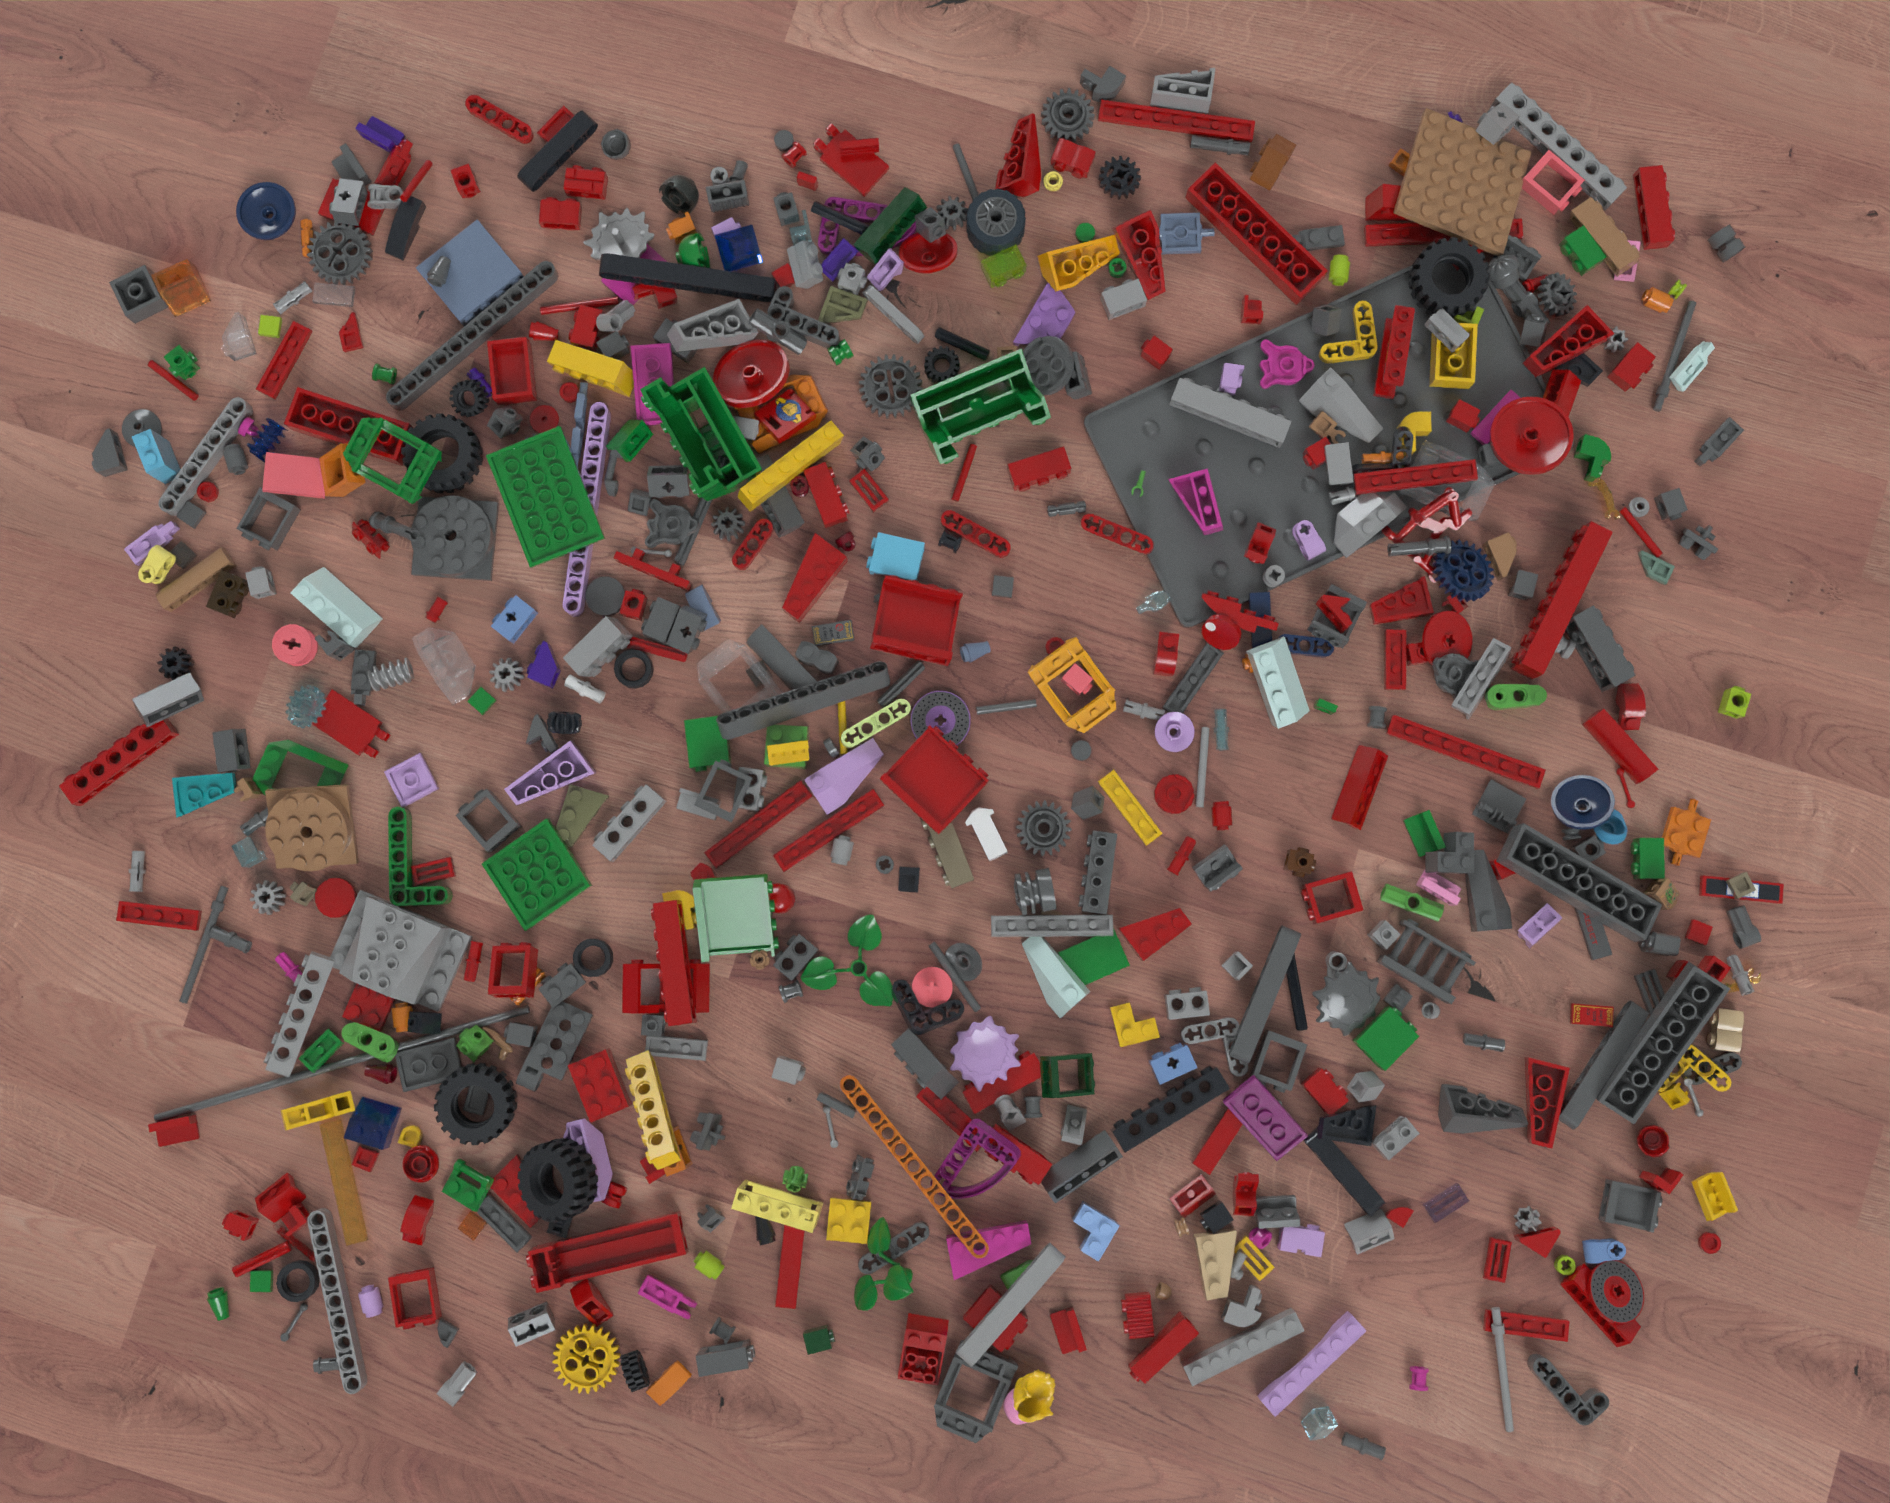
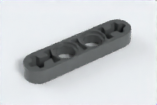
M919 1221L892 1237L889 1247L891 1256L889 1258L894 1260L925 1241L929 1236V1226L925 1222ZM916 1227L925 1228L924 1236L922 1237L920 1234L915 1236L916 1242L913 1243L911 1236L907 1232L911 1231V1235L917 1232ZM906 1237L909 1241L908 1246L900 1248L897 1245L898 1238ZM868 1252L860 1258L858 1267L862 1273L871 1274L889 1262L881 1258L879 1253H877L876 1257L881 1263L878 1265L877 1261L871 1264L872 1269L868 1267L863 1268L865 1259L867 1261L874 1259L872 1253Z

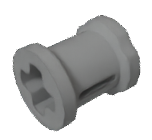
M716 167L711 171L710 177L713 185L730 182L725 168Z

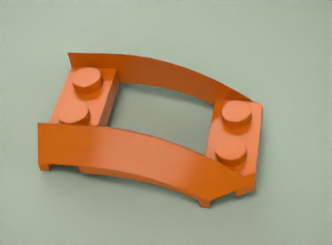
M790 375L782 388L793 385L798 396L817 415L814 421L788 439L814 428L817 429L821 420L828 413V409L812 376ZM759 406L750 408L734 407L738 410L740 417L755 419L754 413L760 409ZM759 423V432L751 444L759 454H762L763 451L779 443Z

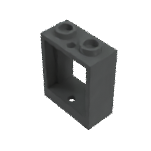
M260 487L236 529L243 532L241 536L251 542L253 539L260 541L258 545L269 551L270 548L278 551L301 509L272 493L263 492ZM267 501L287 511L271 541L250 531Z
M721 759L720 762H714L694 805L732 823L753 778L749 777L750 772L741 768L738 771L732 769L731 763ZM718 768L745 780L731 812L703 800Z
M481 789L473 796L475 798L469 804H463L458 809L459 813L456 817L487 852L492 853L522 825L491 790ZM486 798L492 802L508 821L488 841L466 818Z
M1265 1030L1250 1076L1255 1075L1264 1086L1266 1082L1273 1084V1089L1283 1093H1285V1090L1292 1091L1307 1044ZM1271 1040L1298 1050L1286 1084L1259 1074Z
M750 1339L701 1347L696 1354L699 1377L749 1369L755 1357L754 1345H750Z

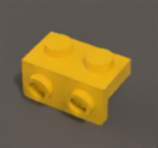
M1723 1172L1706 1173L1691 1181L1706 1221H1713L1726 1213L1738 1211Z

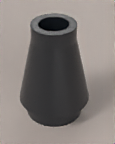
M755 1216L756 1240L759 1241L760 1246L775 1242L776 1233L770 1221Z

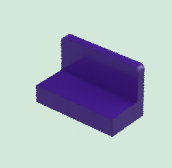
M374 116L369 119L366 126L359 122L355 128L362 138L389 153L395 145L398 146L402 139L404 140L405 138L402 132Z

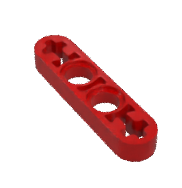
M471 95L466 99L465 106L473 116L522 144H528L533 140L534 134L528 124L480 96ZM472 103H474V104L478 103L479 107L482 108V112H481V110H480L478 107H476V106H474V107L472 108L471 104H472ZM488 111H495L496 116L493 119L486 117ZM511 120L513 122L512 126L507 129L504 128L503 122ZM517 127L522 132L527 131L528 135L521 136L520 132L516 130Z
M947 510L942 514L941 524L945 529L999 558H1004L1010 553V543L1001 536L955 511ZM950 516H953V521L957 523L959 522V519L962 520L958 526V530L954 529L956 527V524L950 522L949 525L946 524L945 517L949 518ZM963 525H971L973 531L970 534H964L961 531ZM981 534L989 535L990 541L987 544H982L979 541ZM995 538L997 539L995 541V544L999 546L1005 544V549L1007 551H1002L1001 553H999L998 547H996L995 545H993V549L989 547L992 545L993 539Z
M1086 514L1081 519V526L1084 530L1141 554H1149L1154 549V541L1144 534L1094 514ZM1093 518V522L1100 525L1099 532H1096L1097 527L1090 526V528H1087L1086 520ZM1106 525H1112L1114 528V532L1110 536H1106L1103 533ZM1125 532H1130L1132 535V540L1129 543H1123L1121 540V536ZM1138 535L1140 537L1137 540L1141 542L1148 540L1150 547L1142 550L1141 545L1135 544V547H1132V545L1135 543L1136 536Z

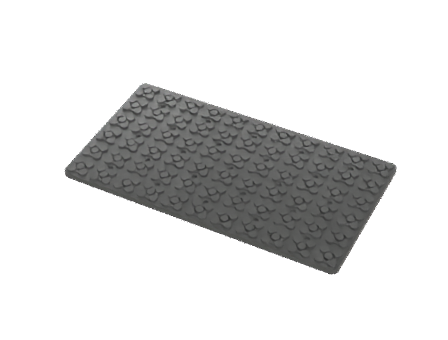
M1439 263L1434 266L1432 279L1440 291L1454 295L1461 293L1465 289L1466 279L1461 269L1457 271L1451 263ZM1411 265L1326 304L1342 309L1338 333L1325 336L1312 332L1313 311L1086 416L1084 428L1134 531L1144 534L1154 541V549L1151 553L1146 554L1179 623L1183 627L1190 628L1196 626L1210 616L1218 615L1202 598V594H1207L1208 590L1219 593L1220 598L1227 599V596L1238 598V603L1243 604L1249 601V593L1271 591L1343 557V554L1333 544L1337 514L1351 502L1346 501L1332 506L1330 501L1338 497L1329 499V493L1344 490L1346 487H1353L1355 492L1354 483L1341 486L1340 484L1329 485L1326 463L1312 470L1303 461L1302 454L1306 448L1322 438L1308 427L1316 417L1299 400L1330 367L1348 384L1383 427V430L1372 441L1367 443L1349 434L1346 430L1335 426V430H1341L1346 434L1343 438L1337 434L1335 440L1338 443L1349 442L1352 466L1362 464V454L1380 453V451L1390 453L1394 431L1401 421L1413 412H1431L1432 431L1428 436H1416V451L1411 456L1410 467L1476 460L1477 481L1390 491L1395 492L1407 506L1403 512L1386 525L1394 533L1401 530L1411 520L1408 513L1410 508L1422 509L1443 494L1448 487H1451L1458 493L1459 497L1457 500L1459 503L1521 474L1507 468L1503 464L1481 468L1477 449L1482 444L1470 434L1475 428H1471L1466 433L1445 422L1454 404L1459 399L1481 410L1478 414V417H1480L1479 424L1510 390H1513L1520 398H1543L1546 385L1541 375L1535 377L1523 364L1530 354L1525 344H1520L1521 336L1492 281H1488L1487 291L1474 308L1470 310L1473 312L1477 306L1484 309L1477 327L1475 383L1469 389L1429 387L1432 332L1424 324L1434 313L1426 314L1425 311L1427 309L1423 306L1419 308L1416 305L1418 303L1417 298L1412 299L1411 293L1413 289H1409L1408 284L1411 280L1409 273L1413 268ZM1359 301L1369 302L1373 311L1378 346L1375 355L1372 358L1329 364L1322 362L1319 358V352L1325 344L1356 340L1352 314L1353 308ZM1396 305L1415 308L1404 384L1401 387L1396 386L1393 399L1373 396L1385 319L1393 318ZM1360 307L1358 312L1362 313V321L1367 310H1363V307ZM1367 325L1360 326V332L1362 334H1369L1370 328ZM1264 339H1267L1277 346L1289 345L1297 347L1303 355L1313 360L1315 364L1314 369L1296 384H1275L1268 389H1262L1259 384L1264 373L1260 369L1259 364L1262 360H1267L1268 357L1260 349V344ZM1366 339V346L1363 350H1367V353H1370L1372 348L1368 347L1369 339ZM1346 346L1343 348V353L1351 356L1353 355V349ZM1337 348L1336 352L1332 353L1327 349L1324 354H1327L1328 358H1330L1333 353H1338L1339 348ZM1224 363L1244 365V370L1239 375L1242 376L1241 387H1237L1236 394L1232 398L1238 401L1246 400L1251 406L1256 408L1264 407L1269 410V413L1284 415L1288 420L1292 421L1282 446L1278 448L1169 405L1179 378L1192 379L1197 385H1207L1212 387L1213 391L1221 393L1219 392ZM1208 468L1223 531L1203 535L1171 487L1168 479ZM1141 470L1146 471L1142 485L1143 495L1140 497L1141 490L1135 489L1132 496L1131 491L1137 485ZM1448 504L1440 510H1438L1436 513L1448 508ZM1303 520L1313 524L1326 547L1325 552L1309 561L1301 553L1300 547L1292 534L1294 525ZM1258 522L1276 529L1275 537L1264 564L1254 563L1244 557ZM1304 527V528H1302V529L1299 530V531H1300V533L1302 534V533H1304V532L1307 531V530H1306V528ZM1382 529L1358 549L1386 537ZM1148 540L1145 542L1140 541L1143 549L1150 547ZM1272 565L1280 566L1285 572L1284 580L1276 587H1269L1262 580L1264 571Z

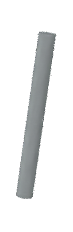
M1208 727L1201 728L1196 807L1204 808L1210 729Z

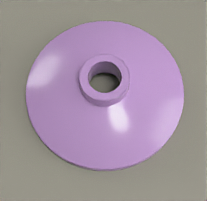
M1169 712L1163 715L1155 726L1156 741L1163 749L1170 752H1179L1186 749L1194 738L1192 721L1180 712ZM1172 728L1176 730L1174 736L1170 734V729Z

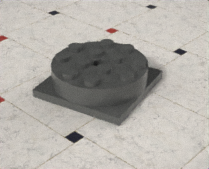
M460 496L420 498L417 515L412 524V528L417 529L420 536L413 535L418 540L415 542L411 541L414 550L411 575L492 581L499 503L469 500ZM456 532V538L449 541L448 537Z

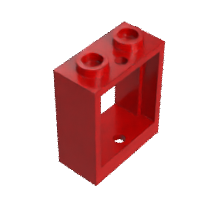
M1352 871L1302 885L1301 895L1303 901H1307L1309 909H1306L1307 916L1310 921H1313V924L1364 910ZM1342 879L1350 909L1320 917L1312 888Z
M520 942L519 945L500 943V946H492L488 995L495 998H534L538 949L531 946L532 944L528 942ZM503 953H525L522 986H500Z
M434 1267L394 1274L388 1277L396 1328L403 1326V1330L416 1327L415 1324L423 1323V1326L432 1325L442 1316ZM427 1279L432 1313L406 1318L400 1284Z

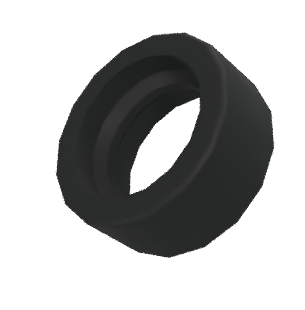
M631 649L624 651L615 661V676L620 683L628 688L637 689L649 683L653 676L654 668L652 661L640 650ZM633 657L641 659L646 668L643 677L635 681L625 678L622 672L624 662Z
M600 939L582 941L573 953V964L576 970L587 977H599L605 974L613 963L611 947ZM590 946L600 947L605 954L603 965L596 970L587 969L581 961L583 951Z
M298 1260L289 1263L281 1269L277 1276L276 1285L278 1292L284 1299L290 1302L303 1301L312 1296L319 1287V1273L316 1267L308 1261ZM294 1269H302L309 1276V1287L303 1293H294L287 1285V1276Z

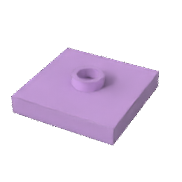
M421 753L384 771L403 808L439 789Z

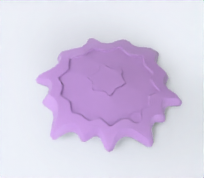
M988 1016L981 1023L973 1022L966 1031L956 1032L958 1042L950 1051L955 1059L950 1070L961 1071L962 1079L971 1080L977 1091L980 1092L985 1083L994 1084L996 1078L1006 1081L1007 1070L1021 1065L1015 1057L1018 1048L1014 1044L1019 1035L1007 1034L1005 1027L995 1025L991 1016Z

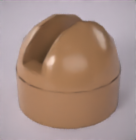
M1159 1282L1155 1290V1298L1160 1300L1169 1299L1172 1296L1171 1288L1169 1285Z

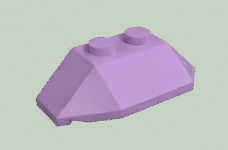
M585 1118L566 1123V1131L563 1138L578 1142V1145H582L586 1149L585 1152L592 1156L593 1159L591 1161L596 1165L597 1170H595V1173L598 1175V1182L596 1183L598 1189L597 1193L593 1195L595 1196L593 1202L602 1201L606 1197L613 1175L603 1134Z

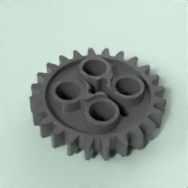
M327 222L326 229L320 226L321 233L314 231L317 237L316 239L310 238L313 245H309L307 248L312 252L308 253L307 256L312 258L309 264L315 266L312 270L315 273L319 272L318 276L321 279L325 277L327 283H330L332 280L334 285H337L340 280V283L345 286L346 280L353 284L354 277L360 280V273L366 275L363 269L364 267L370 268L367 261H372L373 259L368 254L372 253L373 250L368 248L371 242L366 240L368 236L362 233L359 227L355 229V225L348 226V224H341L340 226V223L335 222L334 226ZM338 236H342L341 242L335 243V239ZM357 248V253L351 256V250ZM325 251H330L329 256L327 258H323V253ZM341 263H345L344 269L338 271V266Z
M886 354L883 361L878 356V363L870 361L871 368L864 367L867 374L861 373V378L864 379L859 381V385L863 387L859 389V393L864 394L861 400L867 401L865 403L866 408L872 406L871 413L878 410V417H881L883 413L886 414V419L889 418L890 414H893V417L896 419L897 413L904 417V410L911 412L910 405L912 403L910 395L923 390L922 387H919L922 385V380L918 379L920 372L914 373L916 366L909 367L910 360L904 363L903 356L896 360L895 354H893L892 359H889ZM887 370L891 372L895 403H891ZM901 372L904 374V377L896 379L894 374ZM878 375L885 377L882 382L874 380ZM904 391L907 393V396L899 398L897 393ZM881 394H885L888 396V398L885 401H879L877 399V397Z

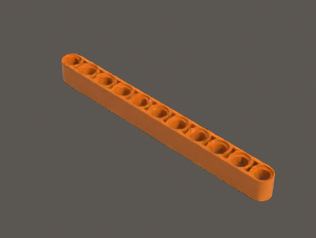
M851 1075L843 1077L840 1082V1088L957 1237L975 1258L986 1257L989 1246L858 1080ZM849 1080L855 1082V1088L851 1091L845 1090L844 1087L845 1083ZM861 1096L868 1098V1103L864 1107L857 1105V1100ZM874 1112H878L881 1115V1119L877 1123L870 1121V1115ZM887 1128L894 1131L891 1139L883 1138V1131ZM900 1144L905 1145L907 1148L906 1153L902 1156L897 1155L895 1152L896 1147ZM911 1161L919 1162L920 1167L918 1171H909L908 1165ZM930 1177L933 1180L930 1188L922 1187L921 1181L923 1178ZM938 1193H942L946 1197V1201L942 1205H937L934 1202V1197ZM950 1210H957L959 1213V1218L954 1222L949 1221L947 1218ZM969 1226L972 1229V1235L969 1238L961 1236L960 1231L962 1227ZM983 1243L986 1250L982 1255L974 1253L973 1248L975 1244Z

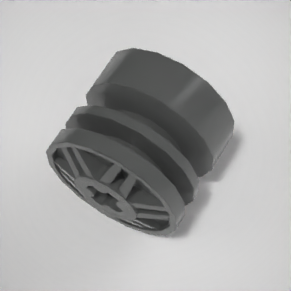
M1049 868L1035 870V880H1031L1029 873L1024 872L1025 882L1021 881L1020 873L1014 874V893L1022 916L1027 915L1026 906L1030 905L1032 914L1036 912V904H1040L1043 912L1056 910V900Z

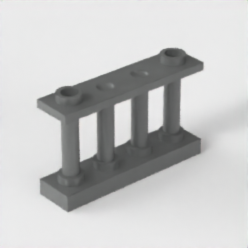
M1411 919L1407 921L1400 920L1399 924L1405 927L1391 954L1387 956L1380 955L1377 962L1444 1003L1452 1004L1456 998L1451 995L1452 986L1465 964L1474 966L1476 962L1471 959L1472 956L1462 950L1458 952L1418 928L1419 924ZM1413 932L1423 939L1409 964L1403 966L1398 963V956ZM1432 943L1439 947L1440 951L1426 975L1421 977L1415 973L1417 971L1415 968L1429 944ZM1449 953L1457 958L1458 961L1444 985H1441L1439 988L1433 984V978Z

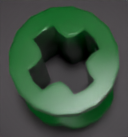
M380 364L374 365L372 371L373 381L381 380L388 382L390 385L395 384L397 378L396 368L392 367L390 369L381 367Z

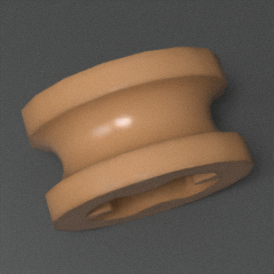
M1181 1217L1179 1221L1175 1219L1174 1224L1179 1238L1183 1234L1189 1235L1184 1217Z

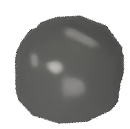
M619 129L608 131L603 136L601 142L603 153L613 160L625 158L631 149V141L628 135Z

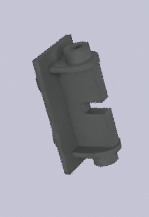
M857 1155L856 1160H854L851 1179L848 1180L846 1185V1195L852 1199L863 1200V1197H866L870 1182L864 1181L863 1178H871L875 1166L873 1159H865Z

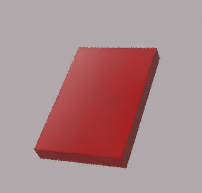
M332 178L318 211L319 216L334 221V218L330 214L329 206L334 200V189L339 183V180ZM367 191L368 195L359 226L355 225V229L359 227L362 232L374 236L385 209L368 207L370 192Z

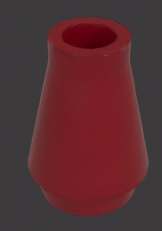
M368 1064L364 1075L387 1085L395 1082L397 1068L393 1067L392 1064Z

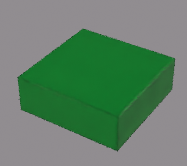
M480 687L467 702L484 715L497 700Z
M1319 698L1315 701L1313 707L1332 715L1336 712L1338 705Z
M252 1270L250 1272V1292L273 1291V1270Z

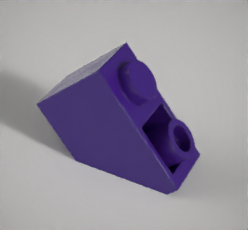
M543 641L536 648L534 662L528 666L527 678L553 689L561 670L551 645Z

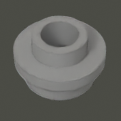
M1636 497L1630 501L1629 511L1635 517H1643L1649 511V503L1642 497ZM1637 504L1642 505V510L1637 508Z

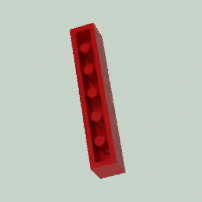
M672 900L653 903L651 917L655 921L656 926L653 934L655 941L658 942L656 957L660 961L661 966L659 979L663 982L664 989L661 991V997L666 1005V1010L664 1011L665 1022L668 1023V1026L697 1023L682 901Z

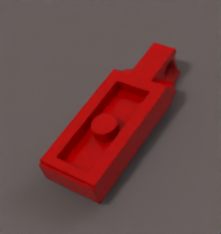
M402 139L398 146H394L374 183L388 186L399 185L411 162L409 152L413 143L407 139Z

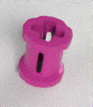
M1411 1366L1412 1384L1409 1385V1389L1428 1391L1426 1378L1429 1369L1421 1366Z

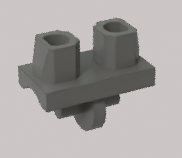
M1698 525L1695 530L1700 533V536L1687 528H1684L1681 532L1684 535L1678 544L1689 550L1693 543L1697 542L1700 544V547L1694 554L1702 560L1709 557L1711 553L1715 554L1718 551L1717 547L1705 540L1708 538L1713 541L1716 537L1710 533L1713 529L1711 525H1708L1705 529Z
M699 1113L697 1123L704 1125L702 1132L694 1130L690 1137V1141L696 1144L697 1149L710 1151L711 1146H716L719 1139L725 1140L726 1135L721 1133L723 1126L719 1125L722 1115L717 1113Z

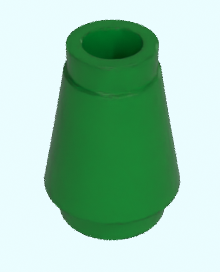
M224 1287L208 1292L206 1300L217 1321L228 1318L230 1316L228 1292L225 1291Z

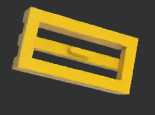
M1246 1235L1235 1246V1255L1241 1248L1262 1271L1259 1275L1246 1260L1243 1263L1259 1281L1275 1268ZM1246 1242L1268 1266L1266 1269L1244 1246Z

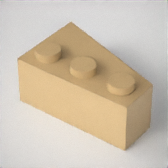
M1234 1227L1221 1229L1214 1234L1211 1231L1193 1234L1203 1294L1206 1300L1228 1297L1237 1230Z

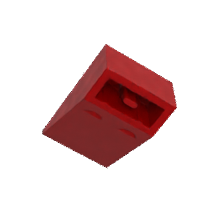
M908 1313L897 1379L938 1386L949 1320Z

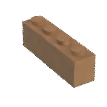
M1590 197L1571 210L1569 219L1577 229L1583 225L1586 227L1607 256L1603 261L1616 277L1637 264L1640 257L1638 249L1634 245H1630L1626 234L1622 230L1619 231L1613 218L1604 213L1600 202Z

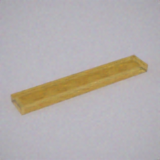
M342 1120L321 1124L319 1126L346 1246L367 1241V1231Z

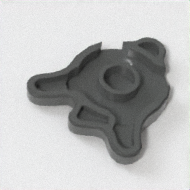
M653 499L650 502V508L656 517L647 521L650 534L645 539V545L648 548H654L659 544L678 545L683 543L693 533L698 531L699 522L693 519L685 508L678 505L666 506L658 499Z
M1455 653L1435 658L1432 667L1437 686L1443 692L1449 693L1455 700L1479 660L1469 661L1466 657Z

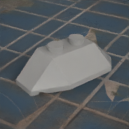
M1385 491L1360 494L1337 514L1333 544L1345 558L1349 557L1403 512L1407 506L1395 492Z

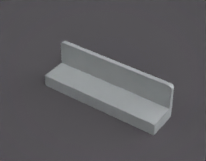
M1495 638L1492 639L1451 707L1464 713L1467 720L1471 718L1487 689L1491 686L1511 653L1512 647Z

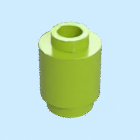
M1334 255L1333 260L1330 261L1328 280L1332 282V285L1343 286L1344 283L1348 282L1350 269L1348 256Z
M707 1250L704 1253L700 1251L693 1261L696 1263L695 1269L709 1279L713 1278L714 1280L718 1278L725 1267L721 1264V1260Z

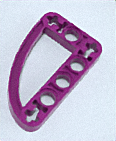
M830 197L824 204L829 207L835 203L836 207H838L835 210L841 212L842 204H844L843 214L866 223H873L888 206L839 197ZM850 206H856L858 212L851 215L847 212V209ZM869 209H875L877 215L870 218L866 215V212ZM822 217L818 248L823 254L829 255L837 246L840 225L835 223L836 226L833 230H827L825 224L830 220ZM916 222L912 224L891 249L900 246L904 240L915 233ZM826 235L830 236L829 242L831 245H828V248H824ZM858 252L855 256L863 255L860 252Z
M973 1119L966 1126L934 1177L938 1182H940L941 1178L945 1179L941 1186L952 1199L974 1197L1000 1182L1019 1160L1021 1151L1015 1144L980 1119ZM976 1127L978 1131L974 1136L972 1132ZM989 1138L995 1139L998 1146L992 1145L989 1142ZM963 1139L968 1140L972 1147L966 1146L963 1143ZM977 1145H980L1004 1163L994 1174L977 1184L965 1187L951 1186ZM954 1153L960 1154L963 1160L956 1159ZM945 1166L951 1167L954 1173L947 1172Z

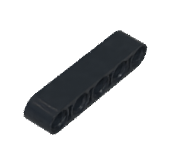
M583 110L579 111L519 171L517 178L532 192L537 191L594 134L598 124Z
M1317 1126L1303 1141L1360 1207L1371 1217L1385 1204V1201L1332 1140L1317 1138Z

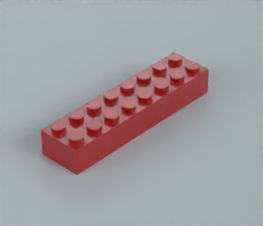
M1216 162L1188 188L1185 198L1295 305H1298L1325 278L1328 270Z
M1592 521L1582 525L1579 530L1576 529L1571 537L1573 542L1570 547L1566 548L1562 556L1565 559L1562 565L1559 564L1554 572L1556 577L1553 582L1548 584L1545 590L1547 595L1537 606L1539 612L1536 617L1531 619L1528 625L1530 630L1527 635L1525 634L1519 644L1521 648L1511 659V663H1513L1511 670L1531 680L1545 673L1610 540L1612 531Z

